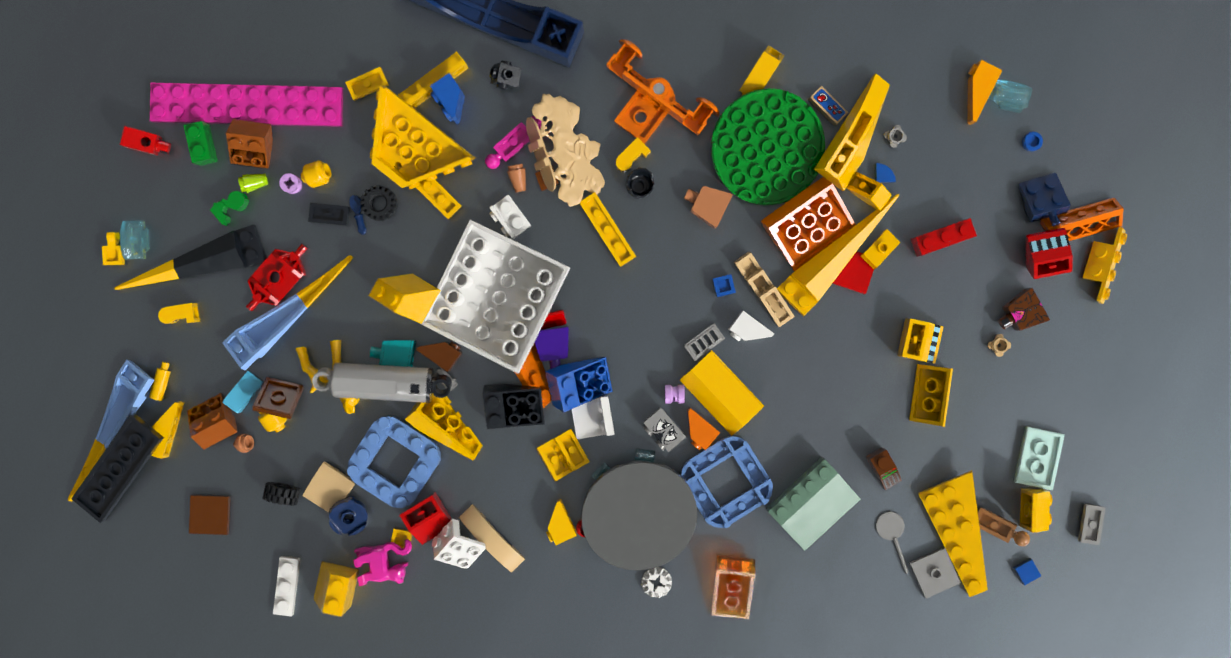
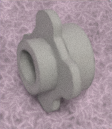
M895 125L892 130L884 133V138L888 139L892 148H896L899 143L907 140V136L899 125Z

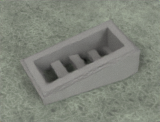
M714 323L683 346L695 361L722 342L725 337ZM713 330V332L716 334V336L718 337L716 341L714 340L709 331ZM705 334L708 336L712 344L709 345L707 343V341L703 337ZM700 339L706 348L702 349L697 340ZM693 343L700 351L699 353H696L691 345Z

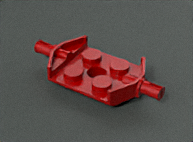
M301 243L295 252L275 249L247 280L253 294V299L246 305L250 311H253L261 302L278 306L279 302L301 277L306 275L300 259L302 254L308 249L304 244ZM273 272H278L280 279L274 283L271 281L270 276Z

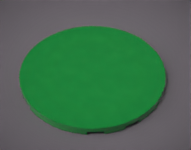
M773 88L748 92L730 103L716 122L711 139L712 162L720 181L735 196L759 205L785 203L805 190L816 179L818 172L814 168L825 152L823 127L812 107L791 92Z

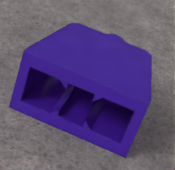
M569 327L541 330L535 340L541 362L549 361L550 369L560 366V359L568 358Z

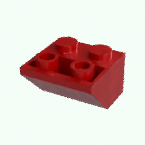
M436 492L399 515L408 531L422 545L438 536L443 527L452 519Z

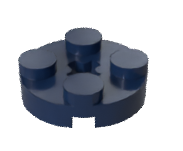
M347 497L337 501L329 510V524L337 534L355 535L366 526L368 519L367 509L362 502L354 497ZM346 514L352 515L351 520H349L348 518L344 519V517Z

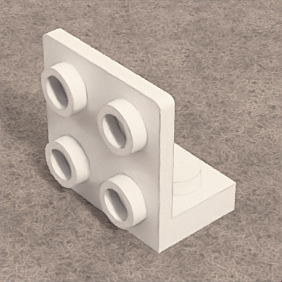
M608 395L601 396L572 409L577 439L600 435H614Z

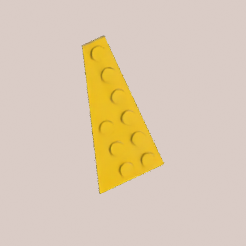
M971 470L919 492V497L969 597L988 590L973 472Z

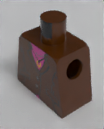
M1026 288L1003 306L1006 315L998 319V322L1003 329L1012 325L1016 331H1020L1047 322L1050 318L1034 289Z

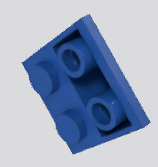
M448 73L430 85L433 90L430 94L439 106H444L441 110L447 119L458 124L461 119L465 95L451 74Z

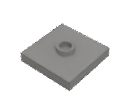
M944 547L909 562L925 598H929L961 583Z

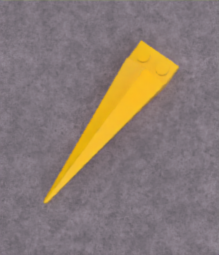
M899 194L888 200L881 211L876 209L793 272L777 288L780 295L804 317L819 302L899 197Z

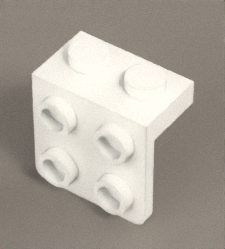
M451 519L432 541L434 560L461 568L470 567L486 549L485 543L460 536L459 521Z

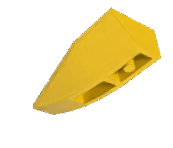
M876 73L872 76L814 168L815 171L842 191L846 189L865 158L890 86L889 83Z

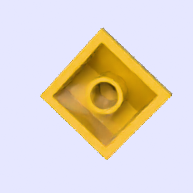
M1021 488L1020 527L1033 533L1049 530V525L1052 522V516L1049 513L1050 506L1052 505L1050 491Z

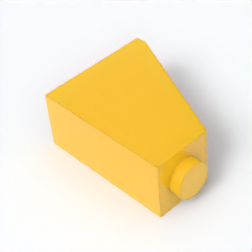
M768 45L739 91L742 92V95L754 90L764 89L785 55Z

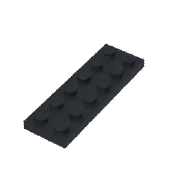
M136 413L130 414L71 499L99 523L104 522L164 437Z

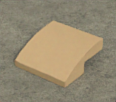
M324 461L302 496L329 513L330 508L337 501L346 499L356 483L350 477Z

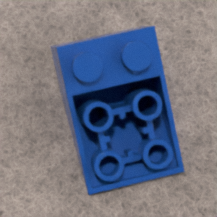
M605 356L562 364L545 371L552 405L562 412L613 392Z

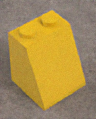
M414 274L378 278L368 296L393 312L422 324L441 290Z
M324 561L321 562L313 599L322 613L342 617L351 607L359 569Z

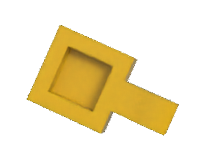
M107 232L108 246H102L103 265H125L124 245L118 246L120 241L119 232Z

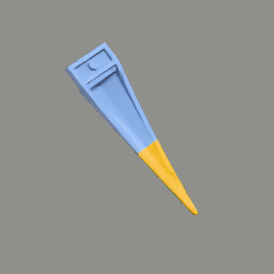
M347 256L307 287L258 318L236 329L223 341L222 344L238 366L246 370L254 361L262 358L348 265L353 256Z
M126 359L116 375L102 423L87 460L68 497V501H73L71 498L130 414L136 413L147 398L145 394L154 382V379L133 361Z

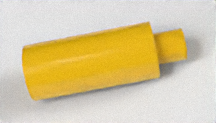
M162 362L161 367L156 369L149 398L163 401L171 373L168 370L170 363Z

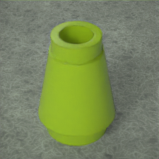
M266 173L242 174V177H238L242 192L247 191L249 193L268 185Z

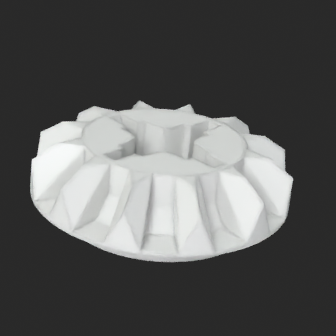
M656 567L648 569L643 574L641 584L644 592L650 597L660 598L667 595L671 589L672 579L667 570ZM660 575V583L662 585H658L654 590V583L650 580H656Z

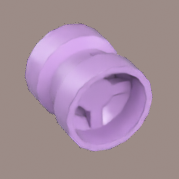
M665 385V404H671L672 402L684 404V385H677L675 387Z

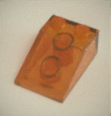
M717 555L711 609L712 616L749 619L755 580V559Z

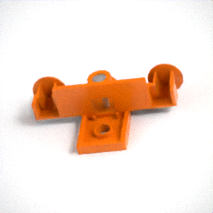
M626 39L619 40L622 47L616 54H613L606 67L637 91L614 120L617 125L633 137H638L645 144L667 114L671 115L697 136L707 125L706 121L712 114L719 117L718 108L710 100L703 97L696 98L699 106L692 112L676 102L674 91L666 79L660 77L645 79L633 70L630 62L634 57L642 59V52L631 41ZM637 113H644L646 120L642 123L637 122L635 119Z

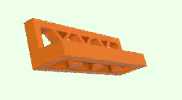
M1110 198L1057 215L1060 224L1057 226H1052L1049 217L1041 219V225L1045 231L1065 228L1068 240L1071 241L1121 227L1123 207L1115 198ZM1116 216V221L1107 223L1111 217ZM1099 222L1095 227L1088 228L1092 223ZM1080 227L1077 232L1070 233L1074 228Z

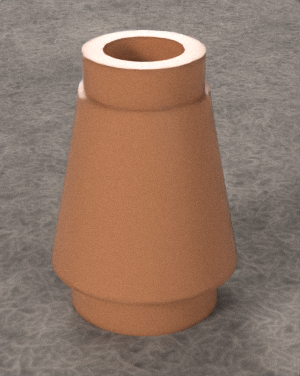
M523 163L508 166L507 174L515 193L525 191L526 171L523 168Z

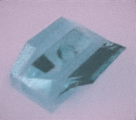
M997 80L989 100L995 101L999 109L1020 113L1024 108H1028L1033 88L1008 80Z
M145 221L122 222L120 228V248L124 259H146V252L150 249L149 228L145 226Z

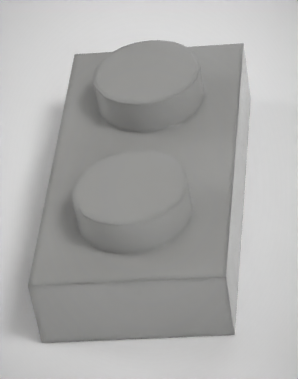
M1084 503L1078 538L1079 542L1100 545L1106 507Z

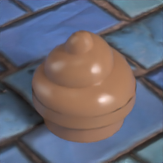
M240 434L235 439L233 446L241 453H246L254 447V440L251 435Z

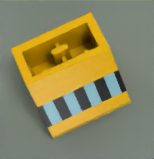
M911 318L905 319L897 356L935 364L943 326Z

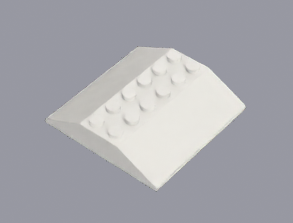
M470 220L437 286L441 291L421 325L519 374L570 267Z

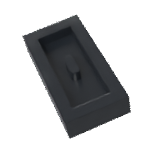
M310 203L308 222L348 226L350 207Z

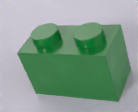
M203 121L183 125L192 163L201 166L218 162L210 125Z

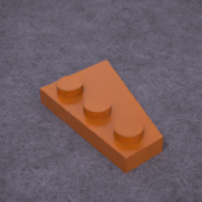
M534 342L520 373L515 372L523 386L541 387L544 408L552 400L544 366L540 361Z

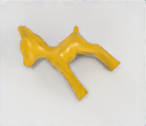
M342 340L330 341L332 352L331 370H333L335 363H341ZM297 347L295 349L302 370L308 374L312 384V378L318 369L310 363L307 348ZM319 376L322 382H328L327 377ZM313 384L310 389V393H313L317 390L314 388ZM340 398L344 411L348 414L355 413L354 406L359 403L360 399Z

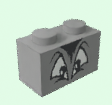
M661 407L643 421L645 424L644 430L650 436L654 434L658 439L656 444L662 450L666 449L670 452L686 438L684 433Z

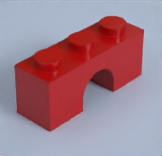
M971 218L911 238V242L918 257L976 237L977 235Z

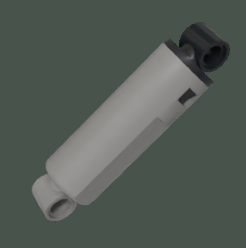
M335 363L333 370L327 367L319 369L312 378V384L319 391H326L331 388L332 396L337 398L431 403L432 394L438 398H444L450 393L452 380L444 374L434 377L433 368ZM319 376L327 377L328 382H322ZM437 383H444L447 388L441 390L437 387Z

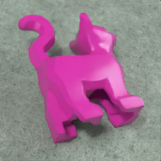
M406 539L404 548H400L394 542L355 548L354 553L357 555V558L353 560L355 568L361 567L363 563H368L370 569L369 572L357 578L359 586L366 585L368 581L383 582L391 580L397 584L403 583L406 575L405 567L408 566V562L390 567L388 551L392 550L397 555H407L412 549L411 541Z

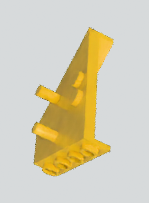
M379 86V89L376 91L378 105L374 111L376 124L372 131L374 144L370 150V159H372V165L401 188L409 187L410 190L420 186V181H433L437 179V174L442 172L444 175L450 174L455 171L454 167L461 165V168L467 167L472 164L471 160L476 159V157L387 86ZM397 162H400L402 165L399 170L395 167Z

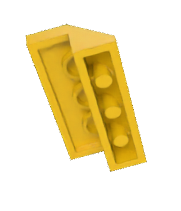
M712 350L680 379L683 385L731 436L744 427L764 407L758 398Z

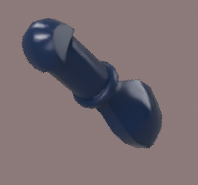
M352 195L349 199L350 207L355 213L354 218L357 223L358 232L364 235L367 228L365 227L363 214L360 213L362 207L360 204L361 199L357 195Z

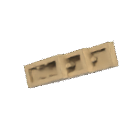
M750 251L734 261V264L778 327H781L795 317Z

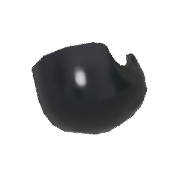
M637 168L631 171L626 179L628 193L634 198H644L650 195L655 186L653 173L646 168Z

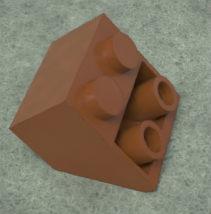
M233 119L226 131L230 163L269 168L273 143L271 124Z
M221 393L187 410L190 437L203 450L237 433L235 417L230 408L222 403L225 398Z

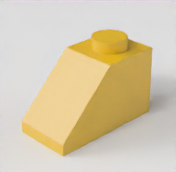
M858 172L854 174L846 187L847 190L866 204L880 211L892 196L882 183Z
M562 499L557 500L548 525L549 531L546 532L550 542L554 541L555 545L577 536V531Z

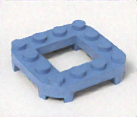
M384 416L377 419L371 425L348 462L347 474L354 483L388 505L395 508H404L417 499L430 476L439 465L441 453L435 440H431L400 420L401 418L397 416ZM388 436L420 456L401 487H398L369 468V465Z
M736 435L720 439L709 446L706 451L703 450L688 459L681 468V477L692 490L697 508L705 521L717 528L730 527L732 523L756 508L767 504L772 495L773 484L750 445ZM733 456L752 488L720 507L701 478V475Z

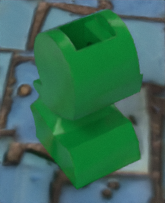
M233 191L229 194L228 200L223 198L221 201L213 203L210 211L222 225L228 226L231 217L227 214V210L231 208L242 212L247 208L249 198L245 193Z

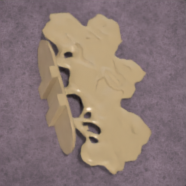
M542 94L541 102L534 104L532 108V113L536 119L542 121L540 130L533 118L528 117L526 119V129L531 143L528 145L530 153L534 152L537 160L534 163L536 171L540 170L547 189L553 192L556 188V179H558L561 183L558 198L563 202H567L568 206L572 207L580 204L584 190L599 194L601 188L605 185V180L600 170L590 164L591 160L598 156L600 143L594 140L590 141L582 133L574 134L573 128L579 121V106L568 102L561 96L553 98L550 94ZM544 116H547L546 121H543ZM549 121H552L553 125L551 129L545 131V129H547V126L545 125ZM552 132L554 136H549L548 133ZM543 136H547L552 140L554 145L552 151H546L542 139ZM549 157H552L558 164V168L554 172ZM566 174L567 177L562 178L560 175Z

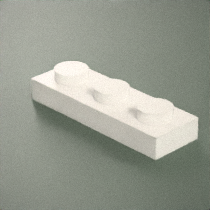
M280 557L273 614L294 615L301 558Z

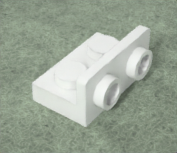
M509 195L489 207L491 209L490 216L495 222L500 221L503 226L500 229L507 238L511 236L514 239L531 227V224Z

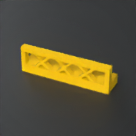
M456 51L398 94V96L415 109L432 96L430 93L433 90L430 85L448 73L455 79L469 69V67Z

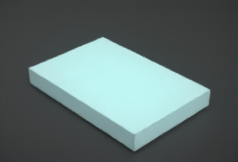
M1025 426L1013 482L1053 491L1065 434Z

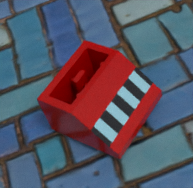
M1065 228L1026 235V268L1033 279L1072 272L1073 255Z

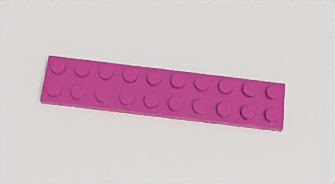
M151 83L150 121L171 123L203 121L213 124H231L233 119L271 125L342 127L343 88Z

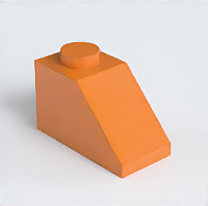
M689 407L687 414L689 435L693 440L691 444L698 450L703 448L706 451L720 432Z

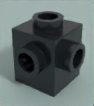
M501 61V63L494 64L489 74L491 78L490 84L497 85L496 88L501 90L519 87L522 68L512 66V63L509 61Z

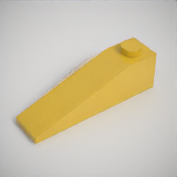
M432 394L431 403L417 402L413 406L405 420L414 428L471 460L476 458L483 445L470 427L465 426L460 419L462 416L459 412H455L447 396L438 398Z

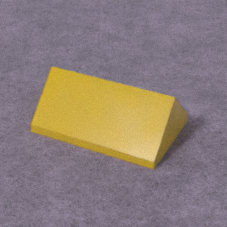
M917 364L909 421L945 427L953 369Z

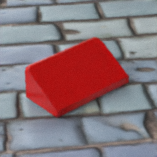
M564 310L549 312L540 330L565 325L567 322Z

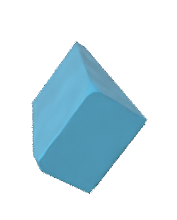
M247 371L222 403L234 412L241 413L263 384V381L250 371Z

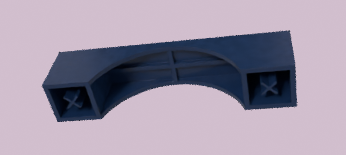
M408 0L569 68L584 34L582 21L547 6L536 7L513 0Z

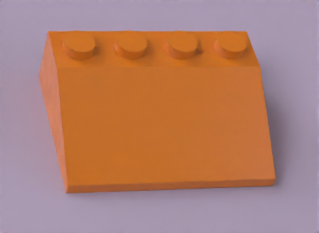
M824 177L761 220L768 235L794 271L856 225L833 183Z

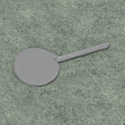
M885 512L877 519L876 531L882 538L894 541L904 572L908 574V569L897 540L904 531V521L895 512Z

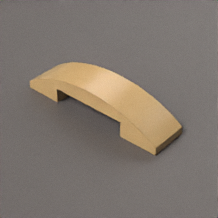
M472 504L459 519L479 542L485 543L486 550L510 572H513L525 558L485 519L486 517Z

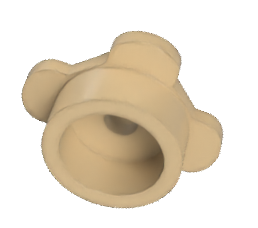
M997 334L995 339L988 343V348L992 349L996 356L1001 357L1004 352L1011 348V343L1002 334Z

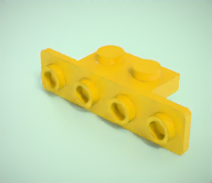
M1123 227L1118 228L1113 245L1093 241L1083 274L1084 279L1102 283L1097 297V301L1101 304H1104V301L1108 300L1111 289L1108 288L1110 282H1113L1116 276L1114 268L1116 263H1119L1121 260V245H1125L1127 240V234Z

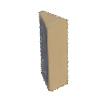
M822 86L808 99L834 126L848 114Z

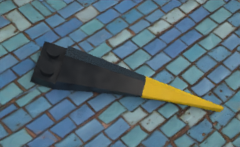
M256 225L233 230L128 280L114 289L120 290L261 264L266 260Z

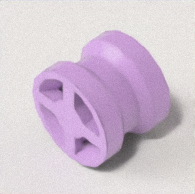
M289 173L280 178L279 183L283 191L296 194L301 190L302 181L298 176Z

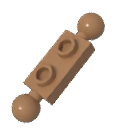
M983 507L980 508L978 512L980 529L1007 543L1013 538L1018 546L1023 547L1029 544L1030 536L1027 532L1015 531L1017 524Z

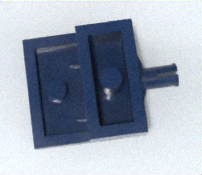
M1057 173L1024 181L1018 185L1025 202L1024 209L1030 222L1049 217L1052 226L1060 224L1057 215L1068 212L1071 204Z

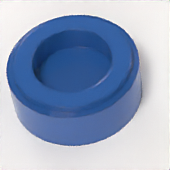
M1029 132L1022 138L1023 148L1030 152L1040 149L1043 144V138L1038 132Z

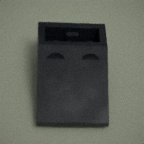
M513 384L484 385L482 394L487 429L545 424L541 387Z

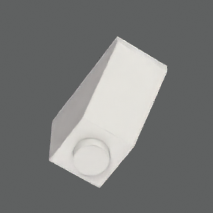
M744 311L740 312L728 329L731 331L730 336L737 341H740V339L747 341L767 338L774 335L772 331Z

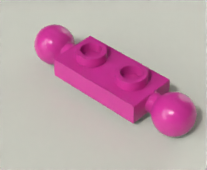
M534 115L531 116L536 121L540 130L542 121L536 119ZM522 122L493 147L497 153L487 155L485 164L488 168L496 169L500 165V159L502 158L505 162H508L530 142L526 126Z

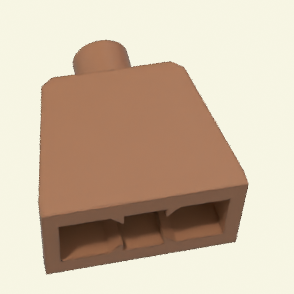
M702 186L699 193L688 189L684 199L694 204L690 211L691 213L716 229L733 194Z

